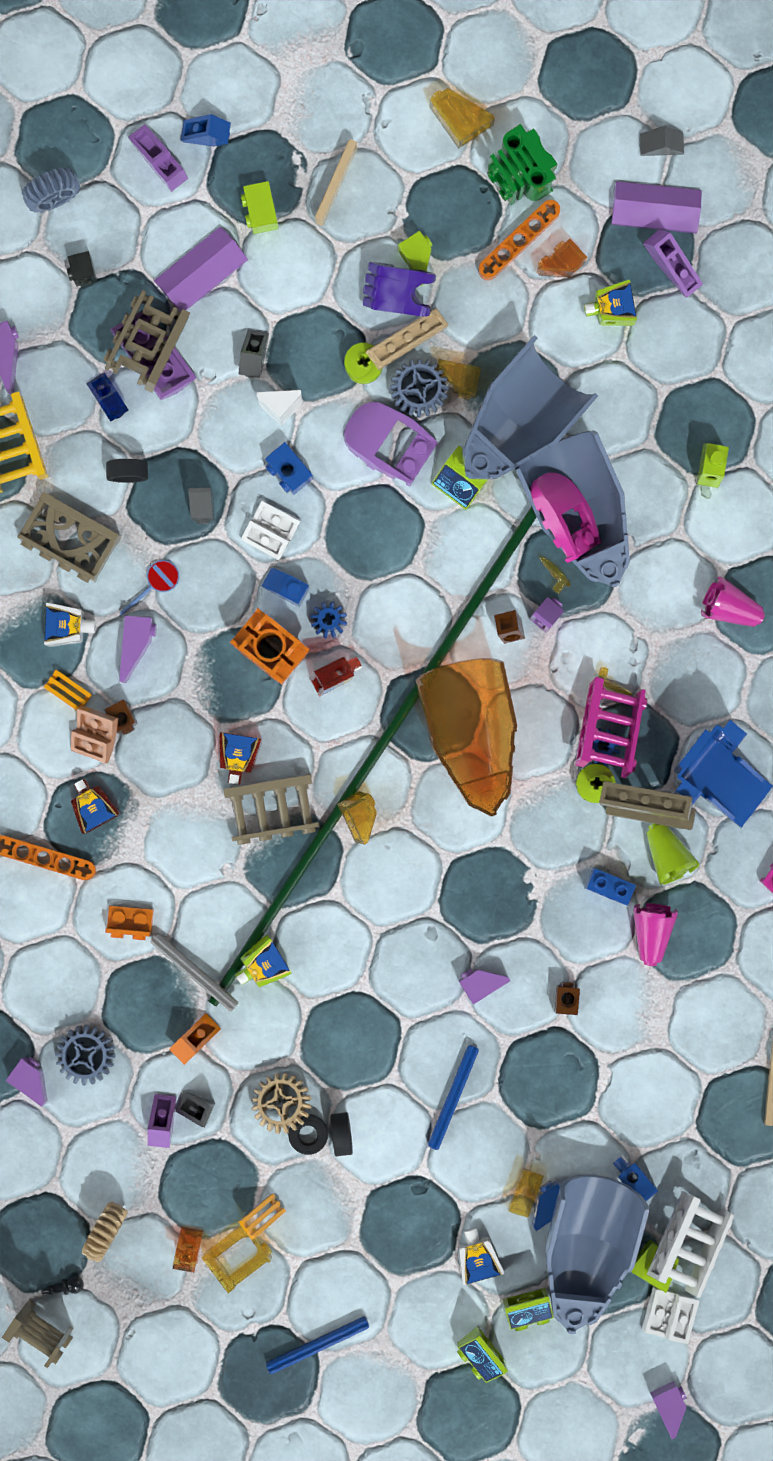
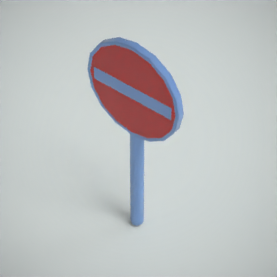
M166 560L153 563L147 572V581L150 586L121 610L120 615H124L152 589L162 593L174 589L180 578L177 567L172 562Z

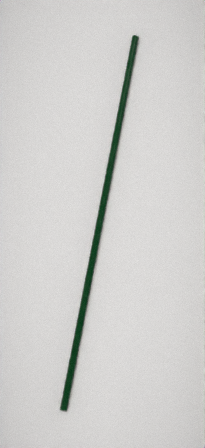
M532 506L220 981L219 985L225 991H228L236 978L235 974L241 971L244 966L240 958L262 939L537 518ZM212 996L208 1000L209 1003L216 1007L219 1004Z

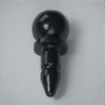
M71 1276L68 1280L62 1279V1284L59 1283L46 1287L42 1290V1294L52 1295L61 1292L65 1295H68L69 1292L77 1294L82 1291L84 1282L79 1276Z

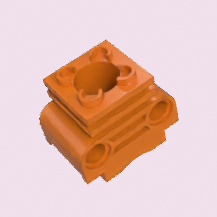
M259 608L255 610L246 624L230 641L241 654L281 685L285 683L310 652V649L302 644L301 641ZM269 637L278 638L283 643L281 653L272 659L264 658L259 653L261 642Z

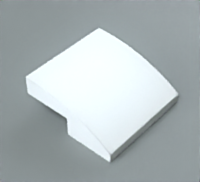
M262 500L241 540L280 560L302 520Z
M653 1287L642 1331L647 1334L665 1337L671 1341L688 1344L699 1300L671 1291L665 1293Z

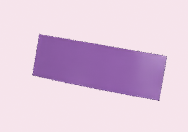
M145 124L128 137L137 151L171 192L188 179L184 169Z

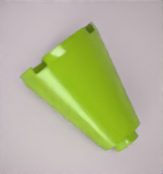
M652 824L648 827L649 831L646 834L660 885L677 881L683 878V875L688 871L692 873L699 868L698 860L669 826Z

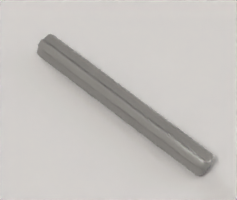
M157 933L151 938L150 943L226 1009L233 1011L237 1007L238 1001L161 934Z

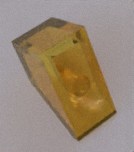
M438 359L437 369L442 370L443 377H447V384L453 393L458 394V397L463 399L475 398L481 367Z
M358 791L338 803V806L354 841L365 845L369 841L377 811L374 807L375 801L373 797L368 793Z

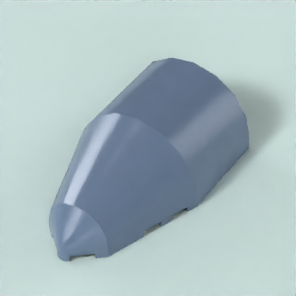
M535 335L532 336L489 385L462 450L465 474L470 479H497L553 447L598 397L596 393L585 394L577 391L556 376L536 352L534 342L538 338Z
M594 430L585 431L560 440L553 447L516 467V472L542 530L552 540L556 538L550 528L545 529L542 521L545 520L543 513L536 509L532 500V482L546 473H558L574 483L593 512L601 543L572 562L589 580L617 587L630 563L625 495L598 432ZM573 508L562 514L570 535L581 529L580 523L583 521L578 511L574 512Z
M576 1175L567 1178L559 1188L546 1239L545 1255L553 1316L567 1329L569 1334H576V1330L588 1323L592 1325L599 1320L612 1301V1295L616 1289H620L623 1284L622 1280L628 1272L631 1273L635 1266L650 1209L641 1194L629 1185L613 1178L599 1175Z

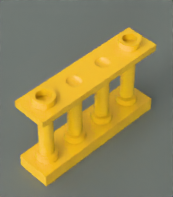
M19 391L11 394L13 401H10L8 405L0 407V416L13 412V414L17 413L19 419L16 425L0 429V439L20 433V435L24 434L26 442H23L21 446L0 452V461L26 453V455L30 454L32 462L29 463V466L1 474L0 493H3L2 483L33 474V476L37 475L40 480L49 478L23 396Z

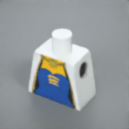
M46 603L44 645L53 647L83 642V633L96 632V620H84V612L82 610Z
M477 1228L465 1230L464 1234L467 1243L458 1245L463 1285L504 1274L502 1265L489 1237L480 1239Z

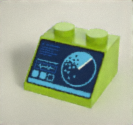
M458 445L431 485L467 510L490 479H470L466 476L462 454L463 448Z
M546 1288L503 1299L511 1330L522 1331L527 1329L528 1325L534 1323L544 1325L550 1322L549 1319L554 1318Z
M478 1326L457 1342L458 1355L464 1362L467 1360L473 1366L471 1371L477 1379L480 1380L482 1378L487 1383L508 1372L506 1360Z

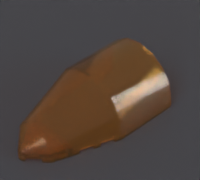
M478 658L459 661L432 669L420 675L416 680L430 745L466 804L489 816H495L503 801L507 800L511 794L513 752H515V732H517V721L504 662L494 658Z

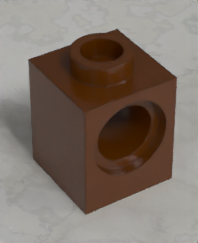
M516 610L494 615L497 635L504 644L525 639L522 619Z
M123 699L104 709L106 714L116 718L120 713L127 714V722L123 725H117V734L122 733L126 735L135 730L134 726L138 723L126 700Z
M562 982V986H556L554 1006L556 1014L578 1015L580 988L575 987V983ZM566 992H570L573 995V1000L569 1004H563L561 1000L562 995Z

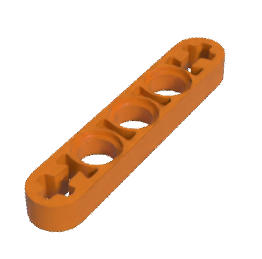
M555 200L545 201L482 260L478 269L480 277L487 281L494 279L559 217L560 205ZM546 207H548V208L554 207V208H555V209H554V215H553L552 213H549V214L545 217V221H544V219L542 218V216L545 215V213H546V211H547V208H546ZM532 220H537L540 222L541 228L533 231L529 228V223ZM516 235H522L525 238V243L520 246L516 245L513 242V238ZM500 250H507L510 253L509 259H499L498 252ZM495 260L497 264L493 266L492 274L489 272L485 274L484 266L490 267Z
M0 835V842L4 839L6 845L13 846V842H16L12 849V855L9 854L11 850L2 849L0 851L1 856L81 880H90L96 874V866L91 861ZM21 845H25L29 849V854L25 858H21L17 854V849ZM43 851L47 852L50 856L47 864H41L38 861V855ZM62 858H68L71 862L70 868L66 871L59 867V861ZM75 860L79 861L77 866L85 867L88 864L89 869L92 870L91 874H87L85 877L80 870H75V874H73L72 871L76 864Z

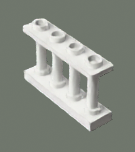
M682 1191L647 1275L662 1283H666L668 1277L687 1284L685 1291L700 1298L706 1287L711 1270L714 1268L719 1251L723 1247L727 1232L732 1225L734 1214L722 1208L718 1209L717 1214L698 1206L701 1199ZM695 1214L713 1222L708 1234L690 1227ZM686 1235L704 1242L699 1255L681 1248ZM677 1256L695 1263L691 1276L672 1269Z

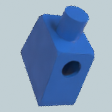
M623 1155L613 1162V1165L621 1173L618 1176L621 1182L629 1185L641 1194L645 1201L658 1192L635 1162L631 1165ZM634 1172L638 1177L634 1183L628 1178V1174Z

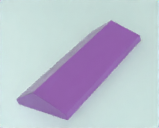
M616 181L611 225L697 234L701 213L702 190Z
M220 226L156 278L154 282L171 303L178 308L179 312L182 309L187 311L247 262L248 258L236 242Z
M142 310L137 313L132 325H136L138 318L149 323L152 317L142 313ZM122 323L111 328L110 331L114 336L117 331L122 332L124 328L121 325ZM139 329L133 342L152 351L158 338ZM165 335L164 341L167 342L168 337ZM124 339L121 345L123 349L125 348V345L128 341L126 339ZM174 348L154 388V392L160 400L179 393L197 378L176 348ZM124 349L130 359H132L134 353ZM158 355L155 356L153 362L143 357L139 362L149 368L146 374L148 378L159 358Z

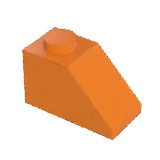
M205 1013L169 1050L185 1065L221 1028Z

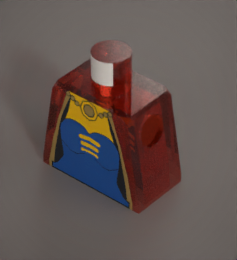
M342 657L315 670L309 679L317 694L321 697L349 682L354 677V672L362 669V665L357 657L348 661L345 657ZM336 670H339L342 675L337 674Z
M220 732V768L229 770L227 783L240 785L242 772L252 773L262 745V739Z
M85 779L74 784L79 796L72 799L71 804L82 834H87L122 814L100 786L90 789Z

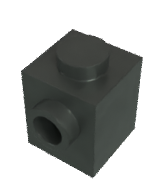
M89 251L67 256L70 268H67L70 281H74L76 287L87 288L92 286L94 282H98Z

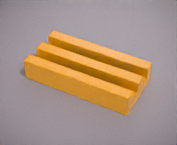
M58 670L54 671L52 677L44 685L46 690L76 711L77 708L85 706L92 697L91 693ZM59 676L68 684H70L78 691L86 695V697L84 699L79 697L77 694H75L70 689H68L60 682H58L56 680L57 677ZM52 684H55L81 704L79 706L74 704L51 687Z
M274 1194L269 1195L239 1221V1224L251 1240L255 1239L286 1212L284 1208L280 1207L281 1203L275 1200ZM270 1202L272 1206L248 1226L246 1222ZM272 1211H277V1213H275L255 1232L252 1231V1229L257 1224H259L264 1218H266Z

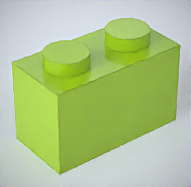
M269 181L243 186L245 194L240 195L243 208L248 207L249 215H245L247 227L253 230V235L279 229Z

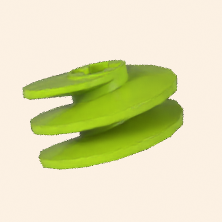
M358 343L347 351L344 358L345 370L355 383L369 384L377 380L381 375L383 368L378 370L366 354L367 350L374 345ZM360 360L367 362V367H364L363 364L360 365Z
M591 764L579 772L576 778V789L584 800L590 803H599L603 782H616L609 768L601 764ZM598 778V782L601 781V786L595 790L593 789L594 786L590 785V782Z

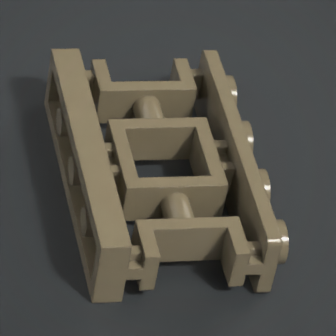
M142 290L140 296L135 295L130 305L133 310L131 314L126 313L121 324L124 328L122 332L117 331L112 342L115 346L113 350L108 349L103 361L107 362L105 366L107 371L112 369L117 374L122 365L141 374L137 384L140 386L141 384L144 385L145 390L153 393L188 321L190 312L184 309L179 312L177 311L178 308L174 307L169 316L151 307L154 297L151 295L147 296L146 291ZM143 303L145 306L142 313L152 318L149 323L138 318L134 326L132 323ZM173 319L177 321L166 342L164 341L166 331L157 326L159 322L170 326ZM139 329L158 338L152 351L133 342ZM124 339L128 341L124 349L133 352V357L130 359L120 355L116 362L114 359ZM158 355L159 358L148 378L146 374L149 368L139 362L142 357L153 362L155 356Z

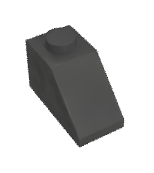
M254 330L247 331L240 352L239 375H245L249 378H260L264 366L269 333Z
M188 488L192 521H196L198 525H207L209 521H215L214 494L211 488Z

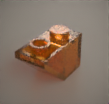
M568 239L566 242L561 241L553 249L555 252L550 257L546 255L538 262L539 266L536 273L539 276L570 278L586 263L588 257L571 239Z

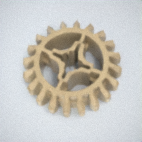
M275 1073L274 1081L271 1077H266L268 1084L260 1082L259 1085L263 1089L261 1091L255 1089L254 1092L259 1097L252 1098V1102L258 1103V1105L252 1107L253 1111H259L254 1116L255 1119H262L259 1124L262 1127L267 1125V1130L270 1132L275 1127V1133L280 1134L282 1127L286 1134L289 1133V1126L294 1131L297 1130L295 1123L298 1122L303 1125L304 1121L300 1118L302 1115L308 1118L309 1114L304 1112V1110L311 1109L312 1107L310 1104L305 1103L311 1100V1096L304 1095L309 1091L307 1087L301 1088L304 1082L302 1080L296 1082L297 1077L294 1075L288 1080L287 1073H283L282 1079L278 1073ZM282 1086L292 1087L296 1091L297 1097H287ZM275 1089L273 1099L265 1103L268 1094ZM281 1097L284 1101H287L283 1104L282 1110L281 1107L277 1105L281 1102ZM298 1104L296 1112L288 1119L290 1108ZM266 1110H277L281 1121L270 1119Z
M112 1201L106 1205L82 1248V1254L87 1256L86 1258L96 1262H100L103 1259L127 1216V1210L123 1206Z

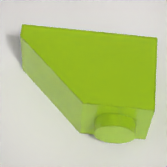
M418 231L398 244V252L409 269L427 271L432 243L427 235L423 236Z

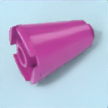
M717 577L719 581L717 583L712 582L705 594L702 604L706 605L705 611L701 609V616L707 619L755 627L757 624L760 625L765 617L763 607L725 578Z
M646 903V907L640 908V904L634 905L633 913L639 958L641 961H644V965L657 966V963L662 962L678 916L677 909H674L672 912L670 911V906Z

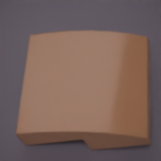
M85 706L77 708V728L71 731V751L103 763H108L116 739L118 718Z

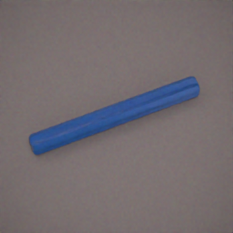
M467 1046L428 1142V1146L434 1150H439L478 1055L479 1049L475 1046Z
M361 1317L268 1361L266 1367L270 1374H274L369 1328L368 1320L366 1317Z

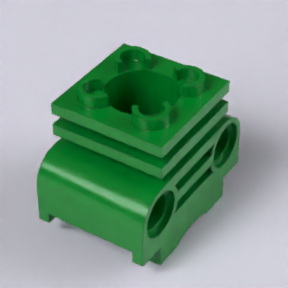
M519 124L504 135L502 147L497 151L496 157L494 154L490 156L487 175L491 182H496L501 189L499 193L504 201L508 200L510 205H513L516 198L518 201L522 199L523 193L529 200L538 201L553 192L551 185L556 180L554 171L558 164L553 156L542 146L540 136L533 128L526 133L523 126Z

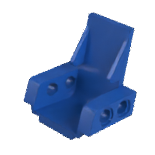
M729 720L724 728L716 725L711 732L705 729L674 771L678 774L677 777L682 783L673 794L692 797V806L702 796L742 828L772 789L773 785L766 781L741 757L733 754L747 733L733 721Z

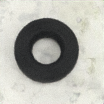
M309 1114V1117L306 1118L302 1115L300 1119L304 1121V1124L301 1125L296 1122L297 1130L295 1131L290 1126L288 1138L291 1146L297 1152L304 1155H312L321 1151L326 1145L328 1129L320 1117ZM305 1126H312L317 1132L316 1139L311 1143H305L300 1138V1130Z

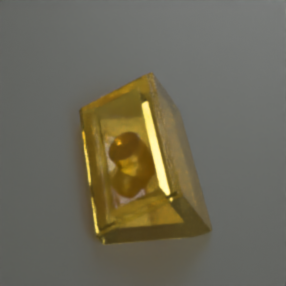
M525 1168L522 1169L507 1209L508 1212L529 1217L544 1175Z

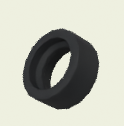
M140 459L109 460L106 462V479L118 483L148 480V463Z
M348 1112L331 1114V1133L335 1156L352 1155L353 1146Z

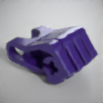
M368 263V271L371 273H366L365 282L369 283V285H364L363 294L368 295L363 298V306L378 311L414 316H430L431 307L419 301L415 295V290L421 284L434 283L436 281L435 273L396 268L393 264Z

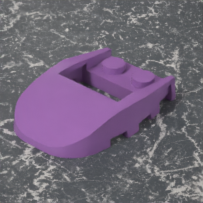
M370 402L360 406L350 418L344 431L345 444L357 458L359 457L372 470H377L392 479L398 478L406 482V485L409 487L438 444L413 419L378 402ZM397 421H400L418 434L394 469L375 455Z

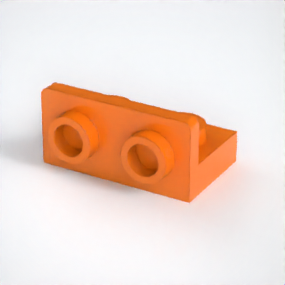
M109 906L108 923L105 933H111L110 937L124 938L125 934L133 935L132 939L146 940V936L152 935L154 909Z

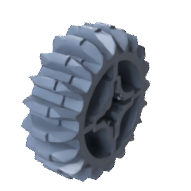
M69 168L46 171L26 184L22 191L23 200L29 210L34 213L50 211L75 198L81 188L80 182L73 170Z
M418 358L417 364L414 365V361L410 359V366L408 367L405 363H402L403 371L396 369L395 373L398 377L393 376L391 378V381L395 384L390 385V390L396 391L391 394V398H399L396 400L395 405L400 406L403 404L401 412H405L407 408L410 409L409 416H412L414 411H417L418 418L421 417V411H424L426 416H430L429 409L431 408L436 413L438 409L435 404L442 407L444 402L441 399H447L448 395L444 391H448L449 386L444 385V383L448 379L447 377H441L444 374L443 369L436 372L437 363L430 367L429 359L426 360L424 365L422 364V359ZM418 372L426 373L430 375L434 380H425L421 378ZM412 374V384L406 386V389L401 390L404 379ZM416 381L423 387L422 395L418 389H414L416 388ZM437 386L436 395L427 402L426 393L432 390V387ZM405 396H415L421 404L413 403Z
M89 1025L84 1026V1032H82L80 1026H77L76 1034L70 1029L67 1031L70 1038L65 1035L61 1037L65 1044H57V1047L62 1049V1052H56L55 1056L62 1057V1060H58L56 1065H64L60 1069V1073H64L67 1070L69 1072L65 1077L67 1080L72 1075L75 1076L74 1084H77L79 1079L82 1078L81 1083L85 1086L89 1078L91 1085H93L96 1081L95 1076L101 1081L104 1079L101 1072L106 1075L110 1073L106 1066H114V1063L109 1061V1059L115 1058L116 1054L109 1053V1051L115 1049V1046H107L106 1044L111 1041V1037L104 1040L102 1038L106 1033L104 1030L97 1035L98 1027L96 1026L93 1027L91 1032ZM88 1037L95 1040L97 1044L89 1047L81 1042L79 1038ZM73 1042L76 1049V1057L69 1061L68 1052ZM94 1049L88 1056L89 1061H86V1058L77 1061L83 1054L82 1050L86 1052L87 1050ZM102 1049L103 1060L98 1068L95 1061V1053ZM78 1064H84L92 1072L83 1073L74 1067Z

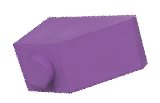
M547 597L531 616L530 620L547 633L564 612L562 609L563 605L557 599Z
M471 968L460 975L462 979L459 980L460 985L473 1005L510 982L508 976L479 969L473 971Z
M24 1057L19 1061L6 1081L42 1107L48 1101L43 1069L39 1067L40 1063L34 1058L29 1057L27 1059Z
M154 1094L148 1125V1146L170 1148L177 1096Z
M673 1381L650 1392L671 1439L677 1436L686 1410L683 1400L687 1399L682 1387H677Z

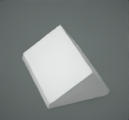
M301 390L257 392L259 406L281 426L303 404Z

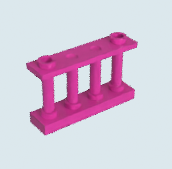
M595 677L589 684L575 765L584 767L592 760L622 767L621 777L626 778L635 771L637 760L634 757L642 710L644 711L647 705V698H645L646 690L641 689L635 697L609 691L603 687L604 679ZM605 698L632 705V716L627 717L604 711L599 707L600 700ZM604 719L630 726L628 738L598 731V728H596L597 720ZM597 739L625 746L624 759L595 752L592 749L593 741Z

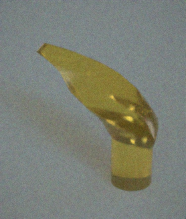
M542 556L539 557L542 564L550 571L551 576L558 580L552 589L553 591L560 594L565 585L567 587L571 586L569 579L554 564Z
M600 667L598 678L604 679L603 687L606 690L629 696L633 695V693L619 686L616 682L608 680L609 669Z

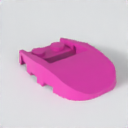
M546 473L532 482V500L536 509L542 511L545 518L542 524L546 530L550 528L556 538L553 542L557 548L562 547L567 557L565 559L567 563L579 558L601 543L593 512L582 493L571 480L558 473ZM573 508L574 512H579L583 522L580 523L581 529L570 535L562 514Z

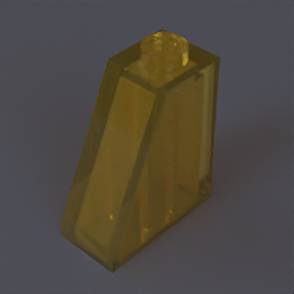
M449 88L444 91L438 90L431 96L429 108L458 149L494 126L495 117L493 114Z

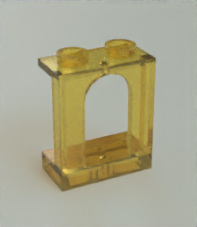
M241 1225L204 1252L201 1257L227 1293L234 1290L237 1284L266 1262L269 1263L272 1259L270 1255L272 1253L271 1248L266 1242L261 1243L259 1238L256 1237L252 1242L258 1248L257 1254L231 1275L228 1273L217 1257L240 1239L249 1237Z

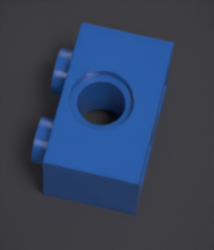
M286 442L265 458L267 463L265 468L272 476H278L281 480L279 485L286 493L290 491L295 495L314 479L312 473ZM290 465L294 470L292 474L284 475L281 472L282 468Z
M592 868L584 889L628 906L636 885Z

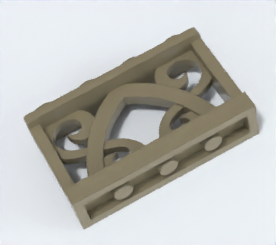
M42 492L38 503L17 536L21 540L20 545L30 551L33 548L40 551L39 556L48 561H51L53 558L60 562L58 566L67 572H70L71 569L78 573L77 577L86 583L90 580L96 582L114 548L121 540L119 534L45 492ZM46 505L49 506L46 522L37 521ZM63 516L66 518V523L64 525L54 524L55 521L60 523V517ZM75 522L79 523L78 538L84 546L72 550H61L55 536V529L66 530L72 527ZM36 526H46V531L40 530L36 533L42 534L43 538L41 541H35L31 537V531ZM85 531H90L92 533L91 537L87 538L89 541H91L89 543H87L83 538V533ZM107 539L109 543L100 557L94 549ZM49 543L53 552L49 551L48 549L42 546H45ZM91 552L95 556L96 564L92 569H84L81 566V561L85 559L90 563L87 553ZM75 558V565L65 559Z

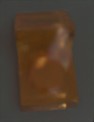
M181 1227L172 1269L195 1273L203 1230Z

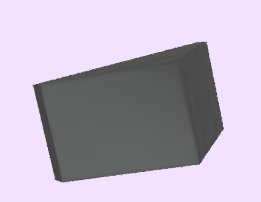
M662 126L641 133V156L684 155L683 132Z
M183 1091L175 1112L205 1128L215 1103Z

